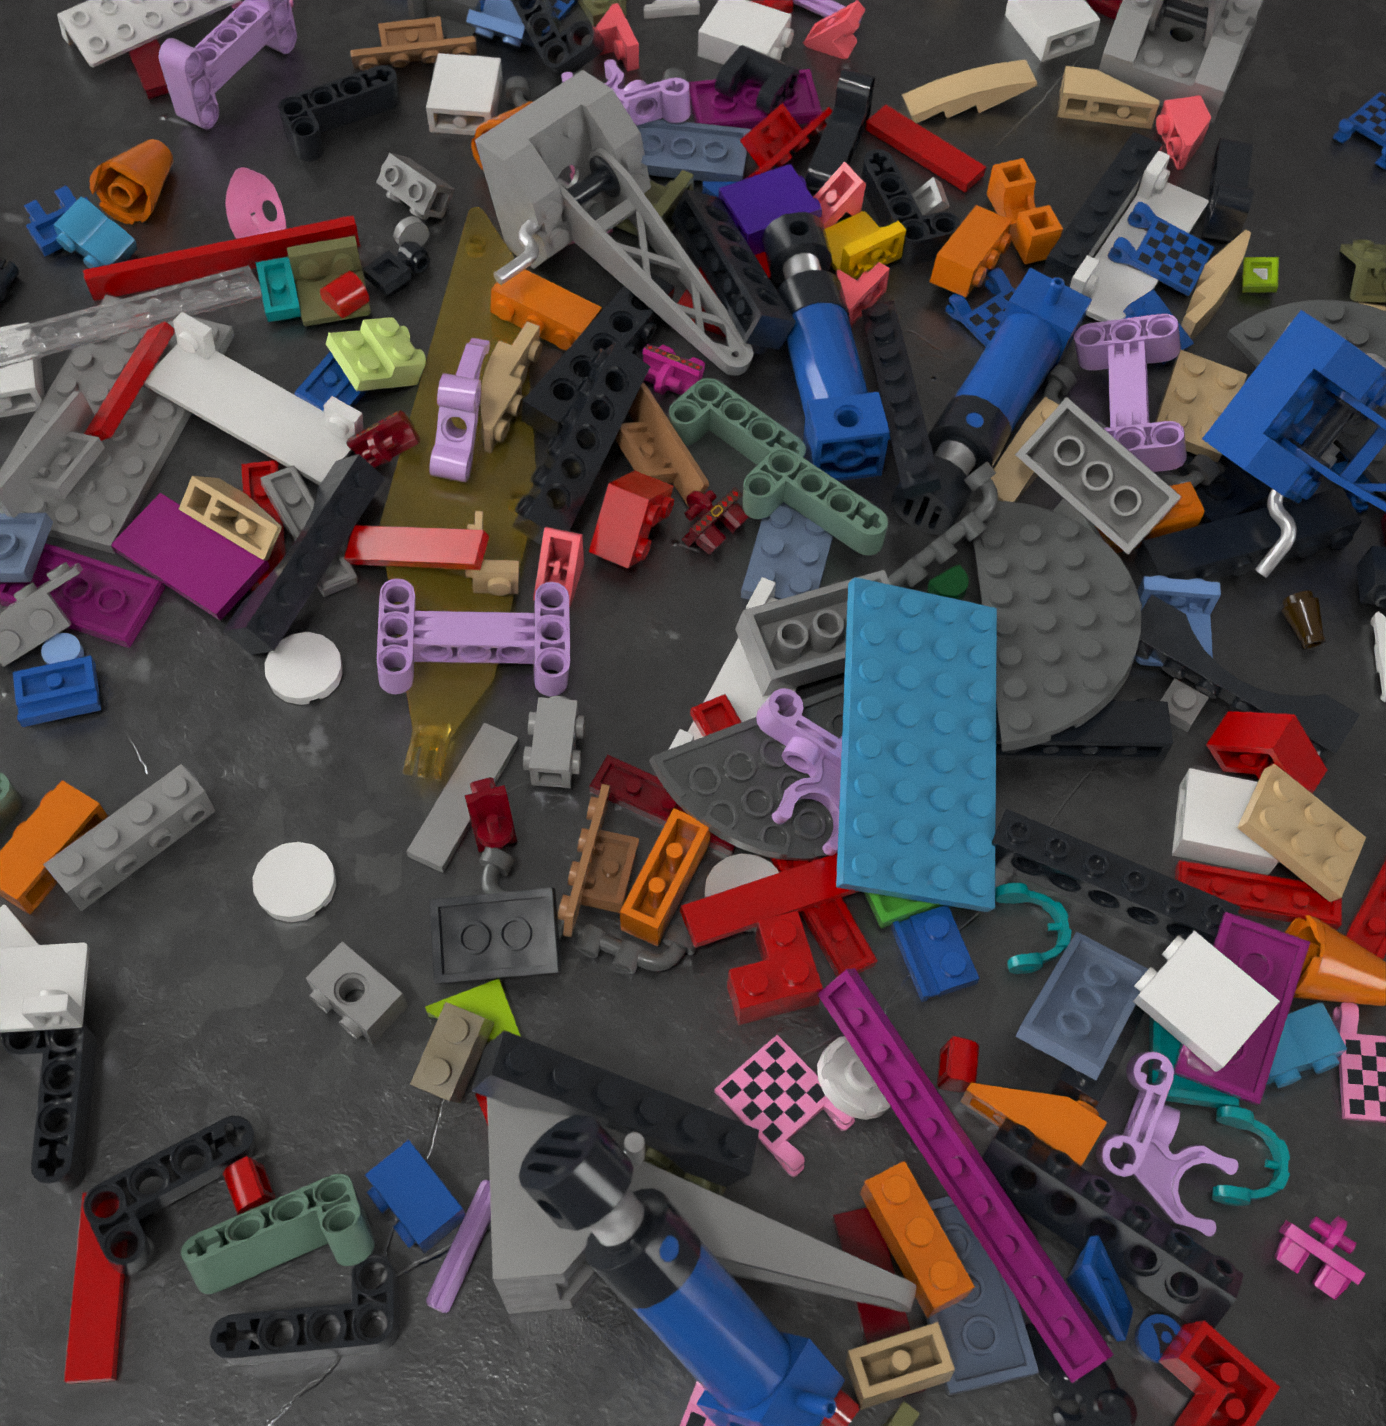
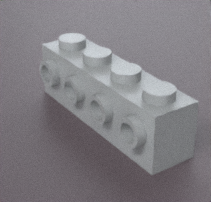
M180 764L43 865L79 910L83 911L216 811L205 790Z

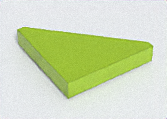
M499 979L425 1006L430 1018L438 1019L445 1002H448L495 1022L487 1040L488 1042L495 1039L503 1030L520 1036Z

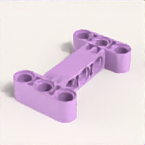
M245 0L194 48L174 38L164 41L159 50V62L177 116L205 130L211 129L219 117V106L215 93L265 45L283 54H288L292 51L296 44L297 31L290 0Z
M1156 314L1088 323L1079 327L1074 333L1079 366L1085 370L1109 369L1110 427L1104 429L1153 472L1173 470L1182 466L1187 457L1184 429L1179 423L1174 421L1149 423L1147 364L1166 362L1174 359L1180 353L1181 345L1177 319L1170 314Z
M391 579L385 582L381 587L379 596L377 638L379 685L384 691L391 694H401L409 690L414 680V662L534 664V684L540 693L546 696H557L563 693L568 685L570 669V616L567 589L556 582H547L540 585L535 593L534 613L416 611L414 587L408 581ZM402 602L403 604L395 605L393 603ZM546 605H554L556 607L550 608L546 607ZM396 634L403 635L402 637H399V638L390 637V636L396 635ZM547 637H554V638H557L558 640L551 641V640H547V639H545V638H547ZM395 667L402 669L396 672L389 671V669ZM546 670H556V671L559 672V673H557V674H549V673H547V672H545V671H546Z

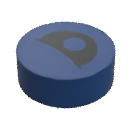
M1155 1314L1144 1318L1137 1325L1134 1336L1139 1353L1146 1360L1161 1364L1159 1359L1181 1327L1174 1319L1162 1314Z

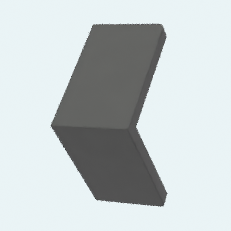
M407 0L410 20L440 16L444 39L476 36V28L467 23L466 19L469 9L481 13L480 0Z

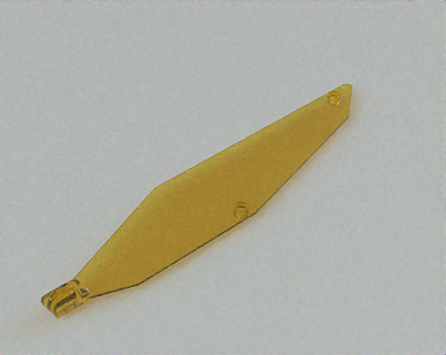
M474 207L467 214L410 416L414 429L421 440L419 444L399 455L380 526L467 529L468 524H475V511H483V530L489 535L483 560L519 561L520 572L528 536L512 526L518 515L515 512V508L519 501L515 500H520L525 494H529L533 486L530 479L536 470L533 427L521 421L522 412L518 417L513 416L505 440L503 442L498 441L493 451L489 453L484 451L481 435V407L479 405L472 468L468 481L460 482L430 476L429 472L430 459L436 441L439 414L437 394L442 374L456 375L465 346L470 342L471 338L490 341L489 352L483 359L479 376L482 387L486 366L498 341L512 345L522 330L521 327L502 320L490 312L491 289L497 282L493 273L515 258L484 210ZM529 369L522 385V396L524 397L530 393ZM452 417V422L457 428L467 429L464 420L459 417ZM386 566L388 581L391 579H403L414 587L416 611L510 613L514 594L497 596L491 593H473V578H466L465 569ZM395 602V603H393V604H395V605H400V604H403V603H402V602ZM414 662L413 684L406 691L413 730L402 770L404 775H412L418 749L421 747L418 761V777H428L434 752L437 751L433 779L441 780L451 738L495 679L498 663Z

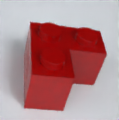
M635 470L610 482L606 490L589 552L626 568H630L641 560L643 561L651 547V540L648 539L651 527L667 519L672 511L674 499L671 498L674 486Z
M1228 711L1206 744L1223 772L1256 774L1258 779H1260L1265 768L1276 764L1312 794L1327 771L1326 766L1295 714Z
M798 910L758 920L755 940L762 961L729 969L727 988L738 1025L818 1005L820 998L817 994L823 989Z
M1205 1320L1184 1324L1159 1359V1362L1195 1393L1173 1426H1255L1281 1388Z

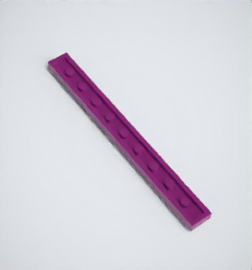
M846 969L817 995L1070 1381L1072 1383L1114 1354L856 969Z

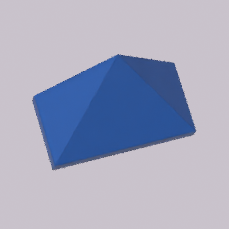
M1099 1235L1090 1236L1066 1281L1116 1341H1125L1133 1308Z

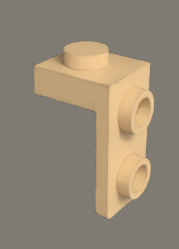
M475 511V524H468L467 529L483 530V511ZM483 560L480 570L465 569L466 578H473V593H491L497 596L518 594L519 561Z

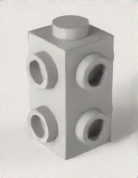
M389 153L387 159L382 164L381 173L376 182L387 190V197L401 204L406 203L410 206L409 212L423 220H427L428 217L442 219L456 190L411 158Z
M564 696L538 697L537 711L529 713L528 735H533L532 747L525 746L523 770H529L531 785L571 788L572 774L580 773L581 750L575 749L577 739H584L585 716L579 715L578 700H570Z

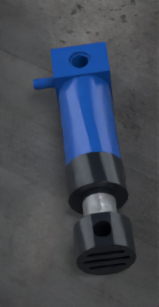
M808 212L784 214L768 225L764 231L762 241L771 277L780 284L777 292L796 321L786 340L805 415L803 442L806 447V460L837 481L882 476L888 440H891L890 431L879 392L868 393L850 325L849 311L841 281L835 274L828 272L833 261L824 224L818 216Z
M1032 268L1028 270L1011 296L995 335L955 397L947 404L928 434L942 489L905 499L900 481L894 491L891 503L896 513L906 523L917 530L934 535H941L954 525L972 493L964 479L987 461L993 467L1011 438L1013 429L1044 379L1056 365L1060 364L1073 343L1074 333L1082 324L1092 302L1091 298L1066 286L1064 280L1059 277L1052 279Z
M572 1115L556 1123L541 1135L529 1149L521 1163L518 1176L521 1187L559 1228L573 1231L589 1228L591 1233L587 1239L585 1249L589 1266L623 1303L636 1312L702 1385L705 1390L696 1404L716 1426H820L824 1418H831L835 1414L836 1402L834 1399L845 1379L810 1338L780 1332L700 1240L697 1231L664 1193L654 1188L639 1189L635 1192H631L628 1189L632 1182L634 1171L631 1159L594 1116Z

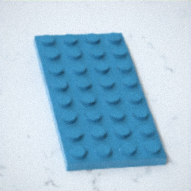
M854 577L848 583L837 888L983 912L995 909V846L992 845V840L996 829L997 608Z

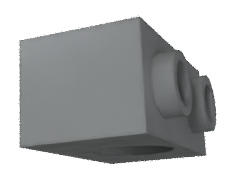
M343 941L306 977L313 991L309 995L311 1000L325 1013L333 1009L342 1017L339 1021L340 1025L357 1040L363 1035L373 1044L408 1008L403 993ZM355 989L364 990L363 996L358 1001H344L350 991Z

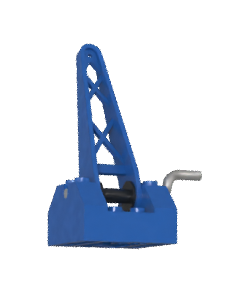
M1300 310L1202 438V440L1242 469L1272 488L1268 495L1267 507L1270 516L1281 528V536L1255 568L1257 572L1266 578L1290 550L1296 539V524L1293 517L1283 507L1284 497L1296 503H1299L1303 498L1308 500L1320 486L1321 482L1318 479L1322 474L1334 483L1386 512V501L1369 492L1386 491V483H1354L1386 444V420L1373 411L1377 405L1382 407L1386 404V368L1303 310ZM1354 414L1358 416L1357 419H1352ZM1369 419L1377 426L1376 430L1340 474L1329 469L1331 465L1320 458L1347 423L1358 425Z

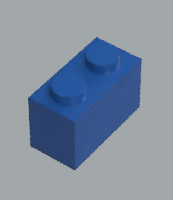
M409 1140L365 1174L373 1186L366 1193L382 1214L387 1209L393 1212L399 1220L393 1228L408 1248L416 1243L425 1254L460 1225L465 1217L463 1208Z

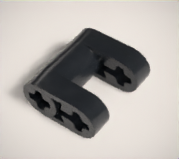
M740 45L720 69L715 81V91L731 98L747 80L762 85L756 100V109L769 115L775 108L784 103L795 89L799 78V69L745 45Z

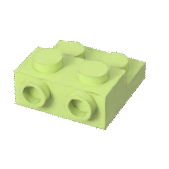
M394 317L365 319L359 331L329 333L327 337V347L356 391L418 385L423 369L426 366L424 352L413 347L410 342L408 328L406 326H399Z

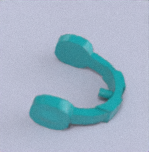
M1007 883L995 888V901L998 903L1019 904L1029 902L1041 906L1055 922L1048 923V930L1058 931V939L1053 949L1044 953L1020 954L1009 958L1007 964L1010 973L1026 974L1036 972L1043 967L1044 963L1053 960L1061 951L1068 947L1072 929L1069 927L1068 913L1060 902H1055L1044 894L1028 890L1027 885L1024 883Z
M1221 1106L1217 1108L1216 1121L1237 1129L1249 1130L1264 1139L1263 1141L1269 1147L1273 1156V1160H1265L1264 1166L1274 1169V1174L1269 1184L1263 1189L1251 1190L1231 1185H1216L1213 1187L1212 1199L1226 1205L1247 1206L1252 1200L1263 1199L1283 1190L1290 1175L1288 1173L1290 1154L1285 1140L1279 1139L1269 1127L1255 1120L1253 1112L1248 1109L1235 1106Z

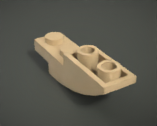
M526 322L512 345L498 341L486 366L480 397L481 435L484 451L491 453L498 441L503 442L505 440L513 416L518 417L522 412L523 400L525 398L522 396V385L526 379L530 363L536 362L539 359L543 348V343L539 342L540 326Z

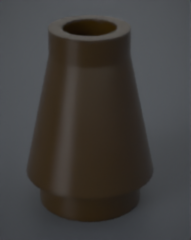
M1307 590L1294 593L1283 599L1284 608L1281 612L1301 641L1303 649L1314 648L1325 643L1319 598L1314 597L1312 591Z

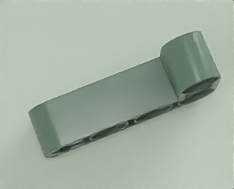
M704 378L697 381L670 406L669 421L685 446L694 444L710 430L756 465L770 452L778 448H788L805 459L806 447L800 438L714 378Z
M778 448L770 452L744 479L742 509L747 516L753 519L767 518L784 502L862 555L870 556L877 554L884 546L888 526L886 514L788 448Z
M334 1174L193 1235L184 1243L181 1249V1257L199 1291L204 1294H213L326 1244H329L339 1264L343 1266L359 1264L372 1253L374 1238L366 1212L352 1180L345 1174Z

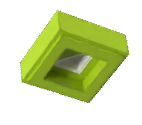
M1244 257L1242 293L1277 292L1279 257Z

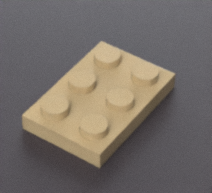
M1180 350L1175 359L1155 422L1174 421L1179 423L1185 432L1186 451L1196 455H1206L1214 462H1218L1223 454L1202 440V438L1244 385L1247 374Z
M1276 764L1263 770L1237 826L1240 831L1329 902L1342 898L1366 839L1362 833Z

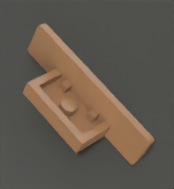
M439 16L378 23L382 47L350 51L353 68L367 70L376 66L390 64L393 67H403L408 65L409 62L416 61L428 64L436 63L438 53L471 56L477 54L475 36L444 39Z
M643 382L628 411L634 423H622L615 440L635 471L665 483H673L687 504V496L694 490L704 494L709 486V481Z
M602 784L599 797L591 796L586 820H590L591 825L589 829L582 828L577 847V852L582 853L580 862H572L568 885L573 886L570 896L563 894L558 912V919L564 920L563 936L572 937L580 905L620 913L624 904L638 850L639 838L602 830L608 809L610 785Z

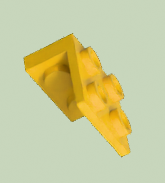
M862 211L825 229L833 262L831 266L835 271L840 270L855 280L865 271L869 272L878 262L887 265L902 257L906 228L899 221L880 228L865 211Z

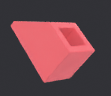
M1201 95L1165 100L1161 113L1156 119L1157 132L1162 135L1166 144L1167 154L1172 157L1177 170L1184 169L1200 147L1211 121V116Z

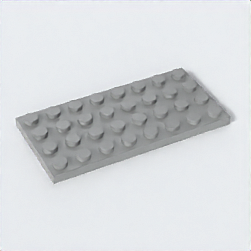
M105 295L0 469V480L73 391L82 392L94 415H96L146 331L165 321L174 328L173 320L180 313ZM192 317L212 328L215 350L224 355L235 336L232 326ZM176 333L172 336L154 368L177 344ZM144 383L113 436L101 441L105 447L66 498L61 499L35 493L19 513H47L53 521L48 536L115 554L116 552L111 546L113 541L133 522L192 413L147 388ZM0 506V514L5 513Z

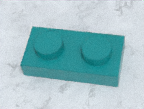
M283 257L256 262L267 321L273 322L300 317L301 310L289 258Z

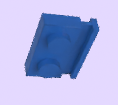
M330 351L297 388L295 395L324 411V404L331 396L354 407L368 390H355Z
M91 655L13 672L15 700L19 714L17 715V720L22 727L101 710L98 698L99 687L96 664Z
M941 906L910 916L909 919L901 922H892V933L921 1002L927 1001L928 998L937 995L942 996L978 983L980 978L948 906Z

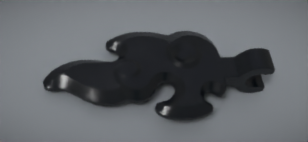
M1034 1324L1025 1325L1039 1370L1037 1375L1049 1386L1054 1397L1062 1401L1074 1400L1080 1405V1412L1075 1415L1068 1414L1059 1406H1055L1053 1409V1419L1056 1426H1134L1137 1418L1136 1405L1131 1396L1118 1386L1106 1362H1103L1072 1383Z

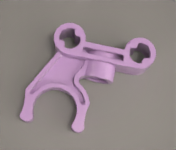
M605 61V76L608 81L604 84L614 90L636 126L661 118L670 123H680L690 117V86L686 80L682 78H669L649 85L642 80H634L625 86L624 73L617 67L616 61ZM563 73L561 75L562 83L571 78L573 73Z
M471 338L470 342L465 346L456 375L443 373L441 376L437 394L439 414L436 441L430 459V476L460 482H467L469 479L481 397V380H479L483 359L489 352L490 341ZM452 417H459L464 420L467 429L457 428L452 422Z
M781 688L774 691L758 709L756 715L757 724L764 733L786 746L782 753L785 763L799 772L807 773L810 778L800 779L785 790L779 807L772 814V819L777 824H784L792 817L795 803L801 799H813L821 802L829 810L834 826L831 837L823 844L822 849L825 854L833 856L838 852L842 736L837 738L802 716L803 702L800 696L790 689Z
M1137 1053L1127 1063L1126 1074L1131 1085L1139 1091L1123 1135L1110 1134L1103 1137L1096 1148L1097 1161L1109 1173L1123 1177L1133 1175L1172 1222L1194 1228L1205 1236H1212L1216 1232L1215 1222L1208 1218L1196 1217L1185 1209L1178 1193L1179 1181L1184 1172L1196 1164H1212L1223 1173L1232 1175L1238 1170V1162L1233 1158L1221 1156L1203 1145H1189L1180 1148L1174 1153L1170 1152L1169 1144L1174 1137L1180 1119L1179 1110L1164 1104L1174 1077L1173 1065L1161 1053ZM1149 1059L1154 1062L1153 1070L1159 1072L1158 1078L1152 1084L1146 1083L1147 1075L1141 1072L1143 1063ZM1122 1144H1125L1129 1153L1128 1160L1126 1162L1118 1161L1115 1167L1110 1160V1150L1112 1147L1121 1148Z

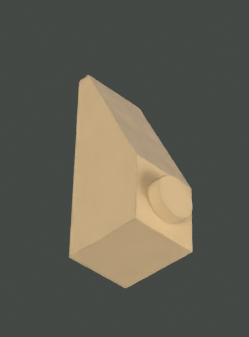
M1066 66L1059 92L1057 117L1151 129L1159 106V100L1099 70Z
M1044 397L1025 420L994 467L996 474L991 479L997 488L998 501L1017 502L1038 476L1015 454L1059 406V404L1047 397Z
M192 476L179 507L180 511L262 560L269 559L282 528L247 494L220 478Z

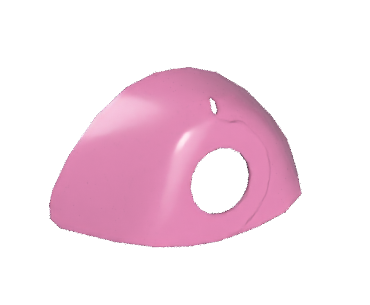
M244 167L238 168L230 180L225 201L229 226L235 238L287 229L283 206L274 185L263 174ZM266 200L271 201L276 207L277 218L275 221L268 220L263 213L262 206Z

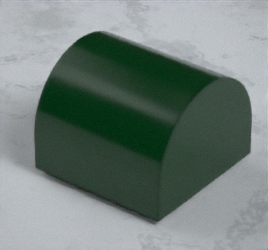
M956 565L929 580L926 593L964 601L969 584L968 575L960 565Z

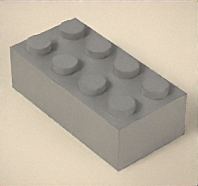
M1068 397L1062 401L1015 454L1127 554H1130L1182 499L1181 495Z
M885 570L857 577L891 585ZM852 579L742 611L735 630L762 697L771 695L774 691L781 688L791 689L845 672L848 583Z

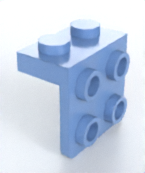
M486 0L482 13L469 9L466 22L476 28L475 33L488 39H493L494 35L502 37V42L520 48L521 44L535 47L511 0ZM536 0L530 1L528 10L534 6Z
M1161 575L1144 576L1137 590L1142 604L1141 610L1150 596L1154 595L1186 614L1192 631L1200 644L1213 658L1210 614L1221 596L1220 582H1208L1199 578L1183 580L1170 579ZM1135 656L1136 662L1140 665L1160 667L1163 665L1151 656L1148 659Z

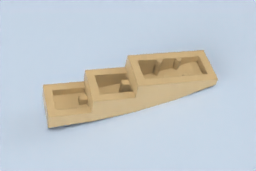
M1019 60L962 71L932 81L904 93L902 96L912 120L915 123H919L942 111L946 119L973 106L980 113L1038 85L1027 61Z
M1248 230L1243 231L1205 264L1196 286L1197 289L1194 291L1186 311L1187 314L1184 316L1181 324L1192 340L1207 326L1223 304L1243 261L1251 232Z

